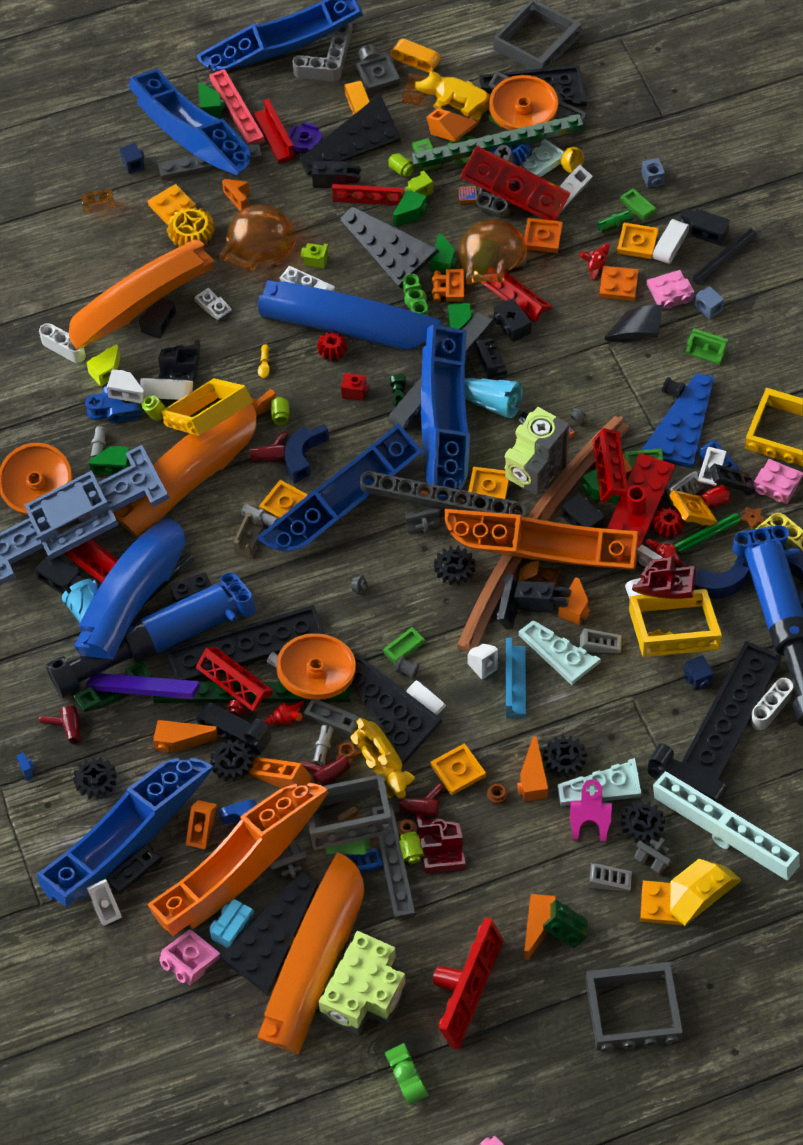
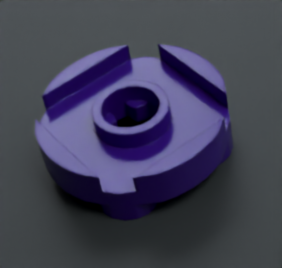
M301 123L302 126H293L289 130L288 136L295 151L307 153L322 141V134L316 125Z

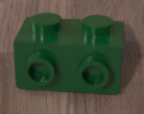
M554 900L550 904V919L543 924V929L572 948H576L588 937V920L583 915L571 910L566 904Z

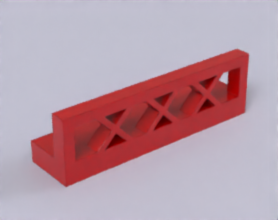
M265 99V110L255 112L254 118L278 164L293 160V144L269 99Z
M332 184L333 202L398 206L404 194L403 188Z
M489 268L482 281L483 285L505 301L513 298L526 316L533 322L538 321L543 311H550L552 305L501 268Z
M602 428L592 442L601 502L606 503L612 495L625 497L628 486L620 432Z
M92 539L63 553L101 583H103L118 561L116 557Z
M217 647L206 648L195 667L252 711H256L262 699L270 697L274 691ZM207 658L212 661V670H208L203 666ZM219 670L226 672V681L220 679ZM233 681L240 682L241 692L234 690ZM247 692H253L257 695L253 704L248 700Z

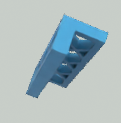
M506 638V718H526L525 646H512V638Z

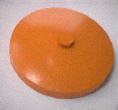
M519 75L503 80L493 89L490 95L489 108L493 119L501 127L510 131L554 120L558 110V97L555 90L546 81L534 76Z
M44 443L22 445L13 450L0 466V495L11 509L29 516L25 504L72 481L71 466L66 457L51 445Z
M325 634L298 636L286 643L277 657V675L280 682L293 694L307 699L319 700L339 695L350 686L355 676L356 663L352 651L339 639Z

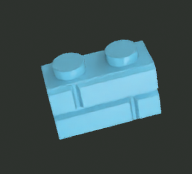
M232 899L230 904L226 903L222 908L219 920H214L210 926L211 939L228 949L250 926L255 918L254 910L235 899Z

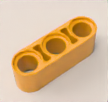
M400 39L391 50L392 57L397 61L428 73L433 71L441 61V56L436 51L406 39Z
M361 81L344 84L345 94L354 115L369 103V99Z

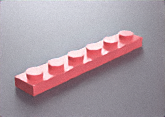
M225 69L209 74L210 81L220 94L221 100H224L225 107L247 145L264 142L262 132Z

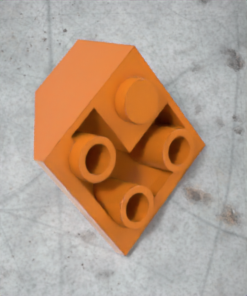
M439 108L427 116L431 135L455 142L478 125V122Z

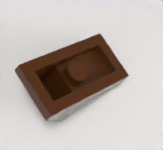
M535 560L520 567L518 581L555 583L557 586L559 569L540 567V560Z

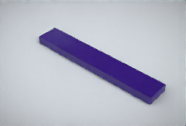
M98 673L90 677L85 684L86 688L91 687L94 691L193 699L201 687L199 681Z

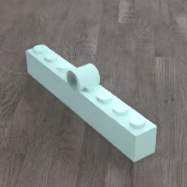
M665 771L654 783V798L713 834L712 839L721 848L728 849L732 846L787 881L800 867L799 853L668 772Z

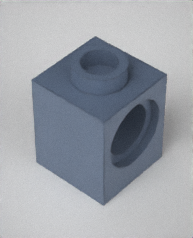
M659 158L642 161L641 174L647 188L664 185L665 172Z
M710 286L698 292L695 307L708 319L723 311L724 298Z

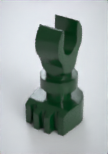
M404 374L392 375L389 378L390 386L393 393H395L393 396L395 407L396 400H402L405 397L402 393L403 387L406 384V376Z

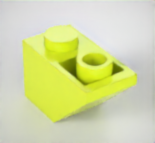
M118 345L107 348L104 352L86 362L89 374L100 386L108 383L112 369L118 370L120 362Z

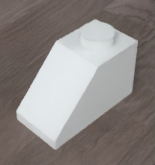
M112 369L107 384L108 398L142 403L144 401V390L130 372Z
M482 644L479 647L472 648L468 653V665L482 680L498 670V649L495 646Z

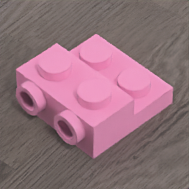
M680 270L647 280V286L657 305H663L662 310L694 300V290L688 279L683 277Z
M768 459L766 465L760 470L754 481L755 490L760 495H765L777 502L788 504L803 477V472Z
M189 929L162 949L159 961L165 970H171L176 974L178 981L191 985L204 975L205 969L220 958L221 953Z

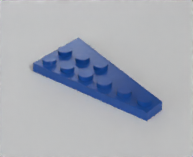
M697 373L694 375L641 450L662 448L663 461L693 468L713 386V376Z

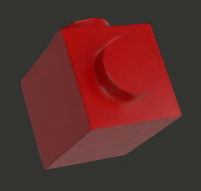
M344 373L341 385L342 398L363 401L365 394L369 392V383L366 381V376Z

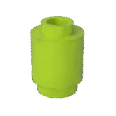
M400 153L391 155L388 160L389 168L401 176L408 177L414 170L412 162Z
M150 395L142 402V408L151 419L156 421L163 419L161 411L166 407L157 396Z
M277 397L270 403L271 417L276 425H285L290 418L289 402L283 397Z
M416 832L402 834L399 843L404 861L409 862V864L420 862L424 853L419 836L416 835Z

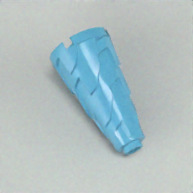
M465 378L464 381L465 400L506 418H513L517 414L519 408L515 406L517 403L521 404L523 389L522 385L519 384L520 382L497 381L485 378Z
M91 579L79 581L70 586L72 592L68 594L65 591L62 595L63 603L70 609L79 623L99 589L95 579L93 582Z

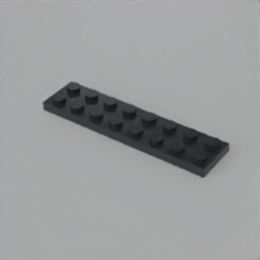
M312 605L167 649L166 654L175 679L194 681L207 677L195 668L206 648L217 647L239 665L243 666L266 659L272 652L278 655L286 643L298 636L325 634L315 606ZM207 658L203 666L208 670H212V661Z
M745 641L682 763L715 779H720L752 717L754 707L761 700L781 662V655Z

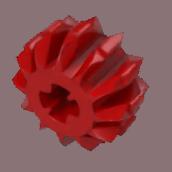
M333 331L332 334L326 332L325 336L320 335L319 341H317L319 356H322L324 360L329 358L330 362L333 359L339 361V357H344L345 352L348 350L347 340L345 337H342L341 333L335 334Z
M662 507L661 511H656L652 522L655 532H659L660 537L666 535L667 539L670 536L676 538L677 534H681L685 527V521L681 517V513H679L678 509L672 510L671 507L668 510Z

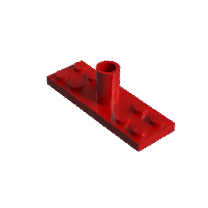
M477 145L460 178L545 220L556 221L570 196L569 191Z
M639 453L627 481V495L620 497L607 529L638 531V548L643 545L674 472L675 465Z
M484 918L482 925L479 926L476 940L470 947V954L463 970L438 966L434 972L433 983L436 987L454 990L452 998L447 1002V1010L439 1022V1029L452 1049H460L504 941L493 919Z

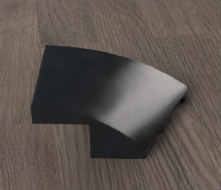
M645 305L627 311L605 335V341L621 342L622 338L640 340V336L658 338L663 305Z
M200 340L194 341V344L189 346L180 344L175 347L161 349L158 357L160 373L157 379L193 381L194 385L200 355Z

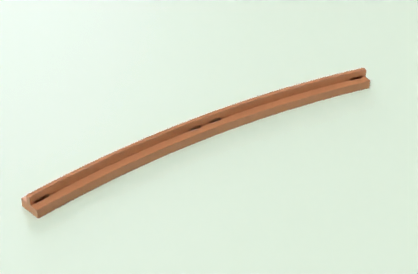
M614 416L603 428L614 430L618 426L619 428L615 431L620 432L621 438L629 430V425L624 422L622 416L619 418ZM597 434L556 478L530 512L528 518L539 519L542 515L540 520L550 521L565 499L582 480V477L596 464L592 440ZM508 555L501 556L472 610L457 644V649L469 652L472 648L479 647L503 595L505 587L504 576L508 573L515 575L524 558Z

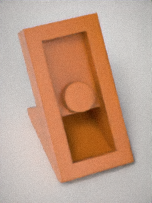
M230 179L222 180L223 192L241 213L248 211V198L246 195L250 194L249 182Z

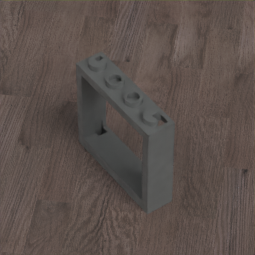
M530 0L493 37V50L531 70L550 68L581 36V23L536 0ZM532 16L564 31L540 58L507 42Z
M383 774L323 786L329 793L320 806L380 794L384 814L317 828L314 814L308 821L314 850L395 833ZM389 824V827L383 828V825ZM322 837V841H316L317 838Z
M670 962L586 971L585 981L597 1051L608 1049V1052L616 1048L629 1050L643 1045L645 1047H653L660 1043L672 1045V1042L682 1040L683 1031ZM660 979L666 980L674 1028L603 1036L595 987Z

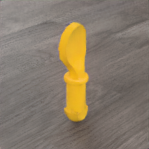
M267 344L261 347L260 361L262 364L258 367L259 376L263 379L267 378L270 373V367L267 364L269 362L270 349Z

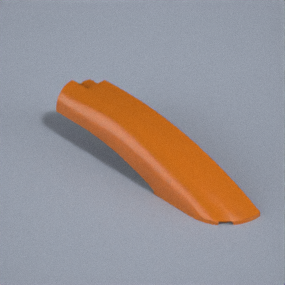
M192 240L156 258L126 276L87 304L73 316L69 324V337L74 347L79 350L126 326L159 299L185 283L211 271L215 260L203 250L205 244L199 240Z
M252 403L200 436L189 433L153 464V467L170 499L153 507L147 495L114 511L113 514L117 522L138 539L150 527L160 521L194 488L220 469L223 470L249 443L257 427L256 411Z
M445 509V521L451 535L459 543L472 549L571 565L635 570L638 531L576 526L538 520L516 514Z
M308 783L307 786L289 785L276 791L240 816L241 821L208 858L180 882L147 904L165 931L167 930L172 936L188 925L193 930L222 909L226 903L228 904L237 897L295 839L329 793L328 790L314 783Z
M336 853L307 910L264 1014L265 1019L257 1037L261 1042L298 1055L319 1005V1000L323 995L337 960L349 939L364 897V882L358 867L352 860L341 853Z

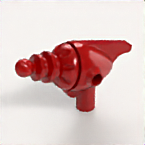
M605 243L598 250L588 253L582 251L580 253V257L588 262L591 280L596 278L606 263L610 248L609 243Z
M647 539L646 544L650 545V549L653 552L656 551V554L663 558L672 557L674 565L678 564L681 567H688L680 561L676 552V546L673 544L660 545V542Z
M301 701L294 705L281 703L275 709L274 715H269L270 718L266 717V721H263L269 726L271 724L275 726L276 723L290 726L293 720L300 721L303 716L300 713V708L305 706L304 702Z

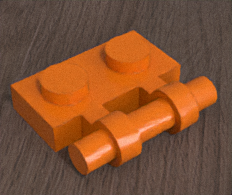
M446 269V275H441L440 271H434V276L432 277V284L434 285L432 289L433 301L439 303L442 296H446V302L464 301V269Z

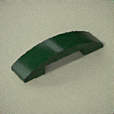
M143 661L125 669L126 674L124 675L152 677L151 672ZM89 687L75 694L74 699L83 712L106 707L130 694L94 691Z

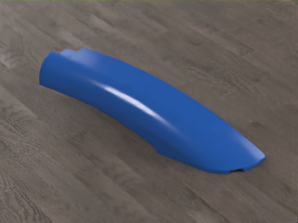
M323 0L289 16L258 25L252 24L196 56L206 68L215 71L255 64L308 45L364 16V13L357 0Z
M159 69L131 77L129 88L138 97L137 104L177 143L200 159L224 171L238 175L246 170L250 162V150L224 119L219 120L194 105L173 86Z
M267 280L264 293L259 295L258 311L262 318L331 333L334 331L335 334L341 333L342 336L366 343L403 350L420 347V344L424 343L427 339V328L431 325L440 326L441 324L439 319L402 308L284 281L275 282Z
M431 325L427 328L426 346L423 347L421 378V426L426 479L429 484L461 490L468 475L470 445L464 384L467 331ZM446 495L438 496L442 501L448 499Z
M398 423L353 461L313 490L257 536V539L264 545L279 551H294L305 547L371 495L363 492L360 488V479L364 472L371 471L394 476L423 451ZM366 479L364 481L366 485H372L374 483L370 479Z
M168 518L158 521L126 550L111 569L79 624L82 631L74 647L80 656L114 658L135 616L152 593L164 581L169 580L183 552L186 538L182 527L177 522Z
M175 758L159 764L126 789L127 792L82 839L37 874L39 885L44 893L52 901L56 899L65 907L77 898L83 900L89 895L87 887L108 877L162 830L213 770V766L195 758H190V760Z

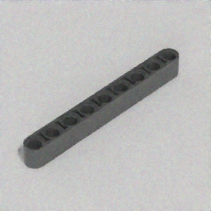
M477 312L462 329L467 331L465 361L477 348V341L484 340L495 325L494 319L481 312ZM421 378L393 409L388 418L389 423L394 426L399 423L405 431L421 414Z
M371 471L364 472L360 479L361 490L369 494L441 509L513 514L512 511L519 510L522 513L521 516L525 517L526 514L525 505L516 501ZM366 479H370L374 483L372 485H366L364 481ZM389 483L392 485V488L385 489L382 485ZM408 487L411 491L404 493L401 491V488ZM427 491L429 495L423 497L420 495V492ZM446 495L448 499L442 501L438 498V496ZM462 498L466 503L461 505L456 500ZM481 502L485 507L477 508L475 504ZM500 506L503 508V511L496 512L494 507Z

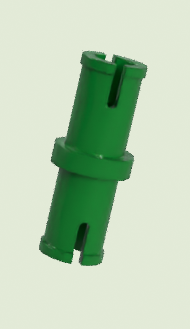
M630 209L619 214H612L611 217L597 222L598 229H600V232H603L612 227L617 228L620 224L633 220V214Z

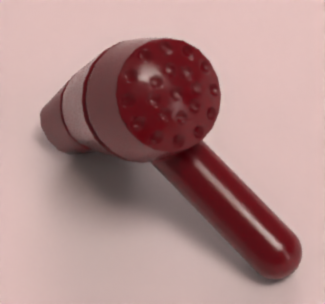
M282 431L273 445L250 448L252 462L260 460L273 462L285 460L286 447L282 443L287 438V432Z
M75 706L63 707L61 709V717L39 716L38 720L40 723L62 725L71 744L81 742L79 714Z
M344 755L325 766L304 760L299 762L306 770L315 772L313 774L314 782L321 786L332 783L343 772L350 769L349 760Z
M438 783L425 798H400V812L420 814L424 817H436L439 812V803L434 799L442 792L444 784Z

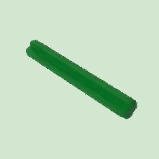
M733 513L714 525L674 544L677 554L741 521L739 515Z

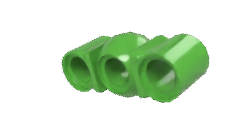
M407 274L403 278L405 304L410 308V311L428 316L427 296L421 289L419 278L415 274Z
M405 1043L386 1051L385 1055L408 1105L410 1106L428 1097L427 1090Z

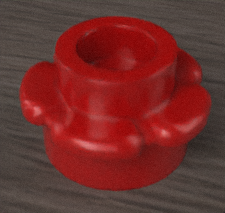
M231 700L229 706L226 707L230 713L238 717L246 712L245 705L239 700Z

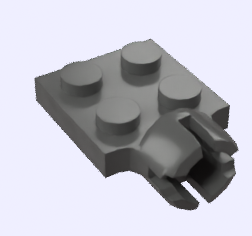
M368 44L371 51H368L366 45L360 48L359 58L361 62L356 63V68L368 92L400 83V78L388 54H380L377 47L373 44Z

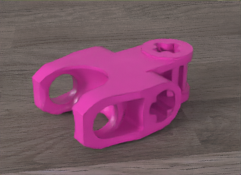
M591 779L583 784L581 801H571L570 824L572 840L578 841L581 826L591 822L599 828L600 842L606 843L607 832L611 823L612 803H602V786L597 780ZM590 786H594V789L598 790V792L590 795V792L586 790H589Z

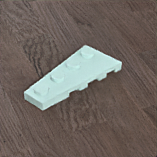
M544 139L541 142V146L539 148L536 147L532 151V155L526 158V162H522L521 167L542 177L561 164V156L564 151Z
M531 621L519 631V636L571 685L601 662L599 657L591 656L586 653L585 649L577 648L570 644L569 640L561 639L554 635L553 631L535 621Z
M635 758L621 765H613L610 769L604 771L598 770L587 777L581 776L558 784L560 806L571 805V801H581L583 784L591 779L597 780L601 784L602 801L641 797ZM590 786V789L586 790L590 792V795L598 792V790L594 789V786Z

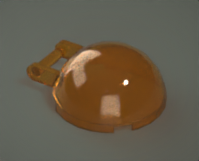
M267 204L248 206L239 211L232 219L227 230V245L220 253L219 258L222 261L227 260L244 267L250 273L253 272L260 261L265 263L274 260L277 263L286 258L295 246L296 233L294 226L288 216L274 206ZM234 252L235 254L239 255L240 257L245 258V259H248V260H250V261H249V262H248V261H245V260H243V259H241V258H238V257H236V256H234V255H231V253Z
M485 219L467 229L460 240L457 250L458 264L461 269L467 272V284L473 285V282L486 281L503 282L505 270H510L516 264L517 267L520 266L527 253V244L517 228L503 220Z

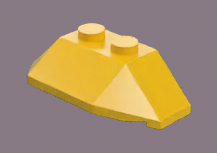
M698 859L671 880L670 913L686 926L736 886L741 879L725 865Z

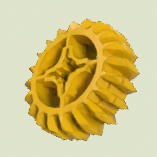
M188 207L187 210L181 208L180 212H175L174 216H171L170 221H168L167 231L171 241L175 245H179V247L192 240H199L207 245V242L211 241L214 235L215 225L213 218L207 211L204 212L202 208L197 210L196 207L193 209Z

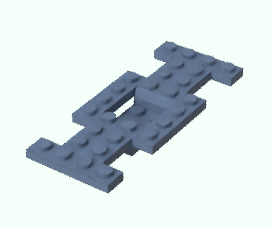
M140 445L125 453L131 466L100 482H97L91 470L25 504L29 518L0 533V586L16 578L11 564L45 548L51 560L118 526L119 524L113 512L147 495L154 507L170 499L144 447ZM89 512L93 515V517L60 534L57 531L58 528Z

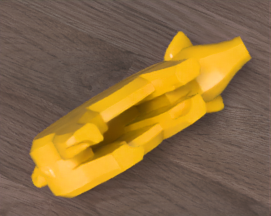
M430 71L429 77L420 82H415L416 90L428 95H436L437 101L433 105L435 109H443L449 104L460 110L465 116L470 117L469 119L475 120L478 123L481 121V116L489 109V94L469 81L465 82L454 77H442L438 73Z
M359 718L356 721L359 729L351 735V740L362 750L369 768L377 775L383 774L388 798L395 795L398 798H404L407 785L412 783L415 777L407 771L402 772V762L381 728L372 721Z

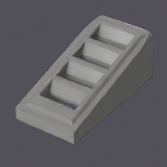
M697 471L692 472L666 488L665 491L672 505L674 502L669 495L673 490L683 492V486L686 493L695 495L704 488L702 483L698 482L699 476ZM693 478H694L695 483H696V485H697L696 487H694V485H693V482H692V479H693ZM687 482L689 483V485H690V487H691V490H690V491H689V488H688V486H687V484H686Z
M584 628L580 635V647L585 649L587 653L620 654L622 635Z
M591 863L589 888L630 892L632 871ZM597 874L601 875L600 879L596 878ZM605 875H609V881L604 880ZM613 876H617V883L613 882ZM621 877H625V885L621 884Z

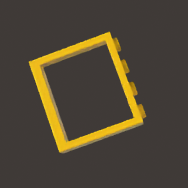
M213 378L162 410L161 413L164 419L163 422L167 427L200 436L253 403V400L246 386ZM222 399L193 418L189 417L214 400Z
M766 388L746 436L744 449L803 467V450L754 436L766 405L803 416V398Z
M707 589L694 590L693 598L684 599L658 598L647 595L630 596L629 612L643 657L720 650L722 634ZM702 606L710 631L648 636L641 612Z

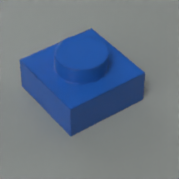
M24 752L16 755L26 781L34 778L32 770L35 768L31 758L27 759Z

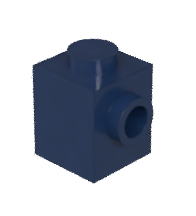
M136 143L119 148L121 160L128 174L145 169L144 153L142 149H138Z
M703 655L685 662V679L688 684L692 685L694 690L704 689L712 684L714 673Z

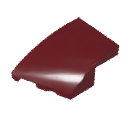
M672 557L653 559L648 568L641 574L640 581L632 585V590L639 594L658 598H693L696 577L695 566L675 568Z
M416 814L418 836L424 853L422 861L425 874L465 870L466 863L462 850L463 837L460 824L435 818V820L425 819L422 815Z

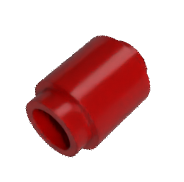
M720 485L705 491V494H702L701 497L708 508L713 509L728 503L731 494L727 487Z

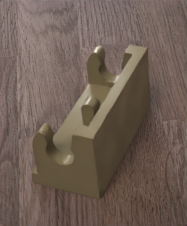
M246 513L233 541L235 554L253 559L260 543L257 536L266 530L261 517H259L258 521H255L252 513Z

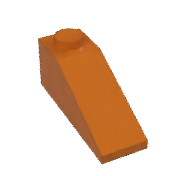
M158 720L153 739L155 750L161 753H175L218 739L217 727Z
M537 736L532 737L520 774V783H517L518 794L523 796L524 802L548 798V786Z
M256 757L253 762V768L249 769L250 776L281 789L293 784L307 786L313 779L301 763Z
M530 895L524 960H529L547 934V931L543 929V924L550 919V904L556 899V896Z

